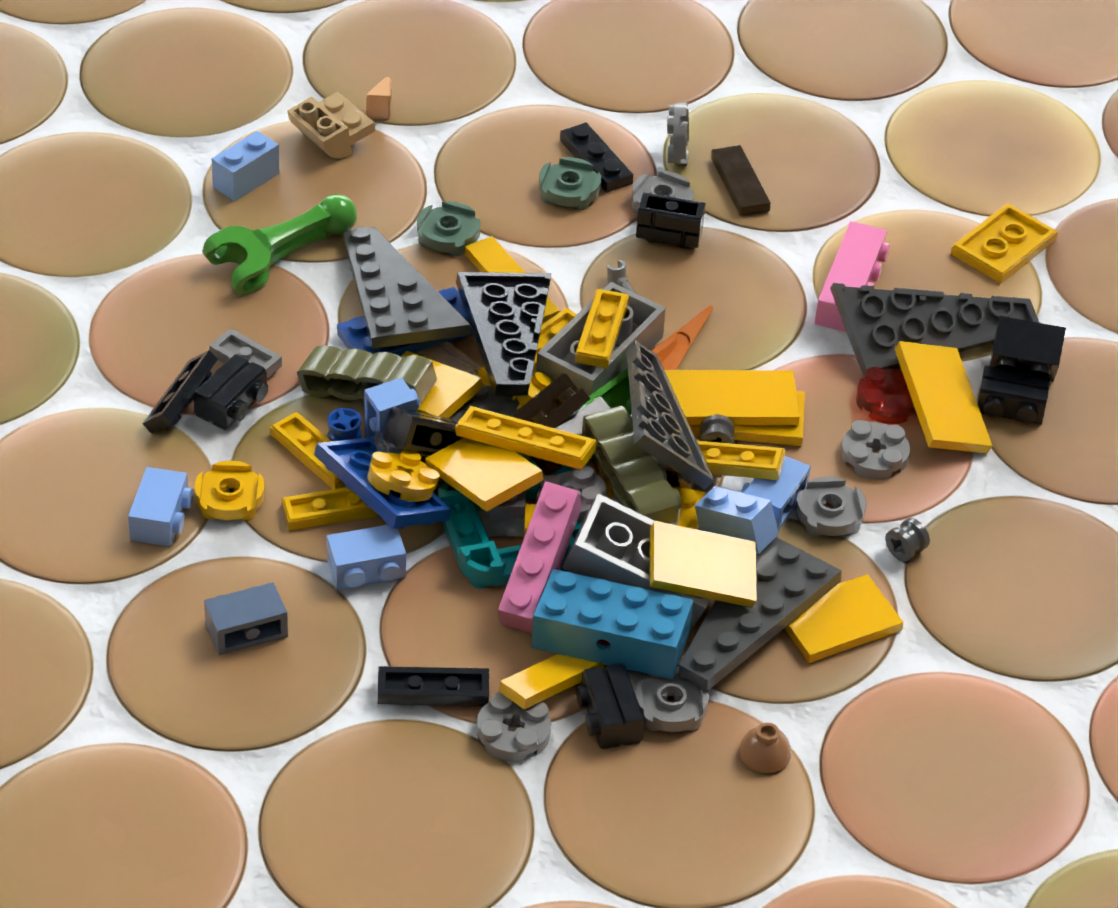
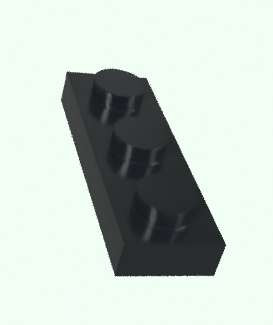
M587 122L560 131V141L575 158L588 161L593 165V171L597 174L598 172L600 173L601 187L606 193L633 184L634 174Z
M210 350L187 362L142 424L150 433L161 428L168 430L181 419L180 411L194 401L193 393L212 376L210 370L218 359Z
M379 666L378 704L484 706L489 702V668Z

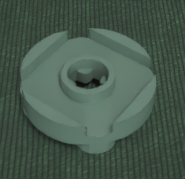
M572 157L560 158L558 164L551 166V162H549L540 170L539 190L542 201L547 204H557L573 207L576 210H585L590 206V202L595 200L600 193L601 175L599 172L597 174L593 171V165L583 159Z
M448 201L442 202V207L432 209V204L424 208L417 218L418 242L422 247L440 252H448L452 256H461L465 254V246L475 243L479 239L480 219L475 217V211L471 207L462 203Z

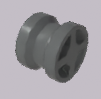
M715 414L706 417L701 422L700 441L734 444V425L728 417Z
M908 518L900 524V528L896 527L888 531L885 541L889 551L895 558L900 561H908L915 555V551L921 552L929 546L930 538L921 522L914 518Z

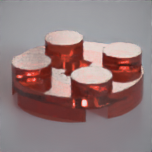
M871 367L866 370L865 376L858 383L856 403L861 411L863 406L866 411L870 412L869 418L885 424H901L907 422L908 416L914 413L915 416L917 415L902 371L881 369L879 367ZM886 394L894 395V397L887 398Z

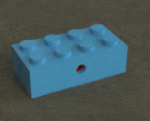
M552 569L533 615L531 648L606 665L623 664L628 670L674 679L690 633L693 599Z

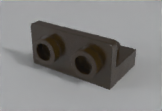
M563 373L514 412L512 416L517 419L556 428L589 401L590 397L582 388H577L568 375Z

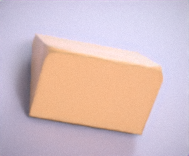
M385 77L367 94L366 116L370 119L388 120L390 118L392 103L391 77Z

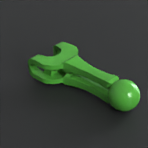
M333 194L324 198L320 204H317L306 213L278 225L256 230L242 226L226 227L206 239L202 253L214 265L226 262L238 263L239 266L232 273L231 287L240 296L248 295L265 287L269 280V269L291 252L312 242L327 239L329 233L340 235L344 231L351 230L357 220V209L348 197Z

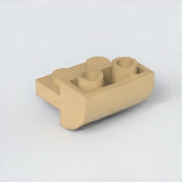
M338 91L320 102L311 96L287 110L290 122L327 155L335 159L346 158L352 155L351 145L375 132L374 122Z

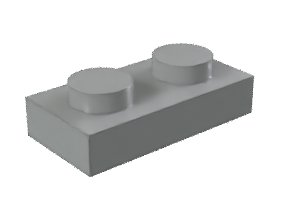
M232 328L209 345V350L220 362L225 364L233 355L238 354L248 359L249 363L254 362L264 367L267 371V378L282 367V356Z

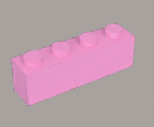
M850 221L818 299L815 317L816 325L846 332L830 287L833 283H843L846 287L859 288L862 285L875 286V283H872V281H879L882 270V263L880 261L886 262L889 254L890 244L885 243L887 230Z
M545 481L498 608L502 625L532 633L533 615L552 569L560 570L582 509L578 490Z

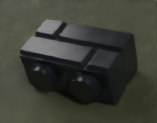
M643 192L638 209L636 238H642L651 243L665 242L676 244L681 248H698L703 231L706 203Z
M238 354L233 355L193 393L194 413L197 417L207 422L212 421L213 425L223 430L228 429L235 421H242L248 412V408L256 401L261 402L266 397L268 392L267 371L264 367L254 362L249 363L248 359Z
M985 365L977 402L979 410L982 414H987L991 417H1003L1019 420L1023 423L1042 425L1051 377Z
M398 407L390 409L383 432V440L394 444L396 447L432 455L464 437L456 436L455 426L457 423L449 418Z
M616 664L606 666L605 669L598 667L584 670L581 686L576 687V697L579 707H586L587 709L586 727L589 736L596 735L599 747L602 749L619 747L620 744L625 746L640 743L643 740L645 720L625 665Z

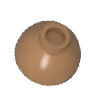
M762 723L748 731L743 737L739 748V755L743 763L750 769L761 773H774L785 768L790 762L791 746L787 736L775 724Z

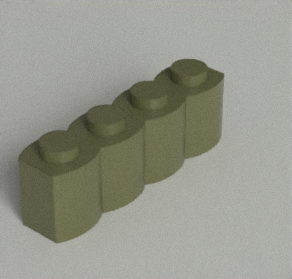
M328 345L315 347L297 371L302 391L319 397L332 394L344 400H357L360 398L364 400L365 389L403 378L407 386L416 391L421 405L437 381L432 361L421 356L410 355L402 358L388 352L371 354L361 349H347L343 351Z
M618 406L583 416L582 435L596 440L597 450L593 455L596 457L603 475L610 482L620 504L654 521L668 524L676 522L678 510L682 506L680 494L677 489H672L667 482L665 468L658 464L651 454L634 444L632 414L629 415L623 406Z

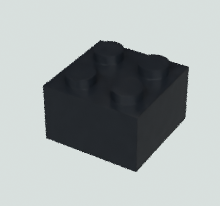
M999 316L989 366L1051 377V382H1054L1060 364L1066 328Z

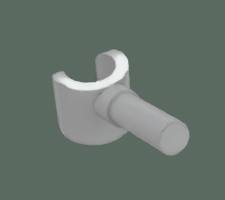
M618 260V268H612L610 264H607L608 282H613L636 293L626 279V263Z

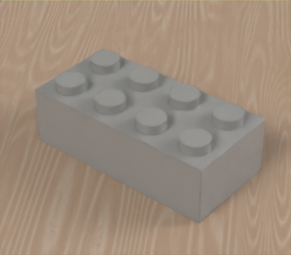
M610 282L603 290L629 294V303L608 369L575 363V353L593 302L592 299L537 353L536 372L545 373L552 381L565 373L577 388H582L590 396L628 368L626 349L635 340L651 350L663 338L665 307Z
M597 494L582 521L562 568L579 575L693 599L691 631L706 609L709 599L650 587V527L654 520L601 494Z

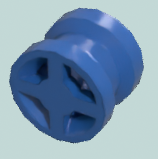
M339 408L329 414L327 419L329 428L328 439L331 441L362 438L360 430L362 419L357 411L350 408Z

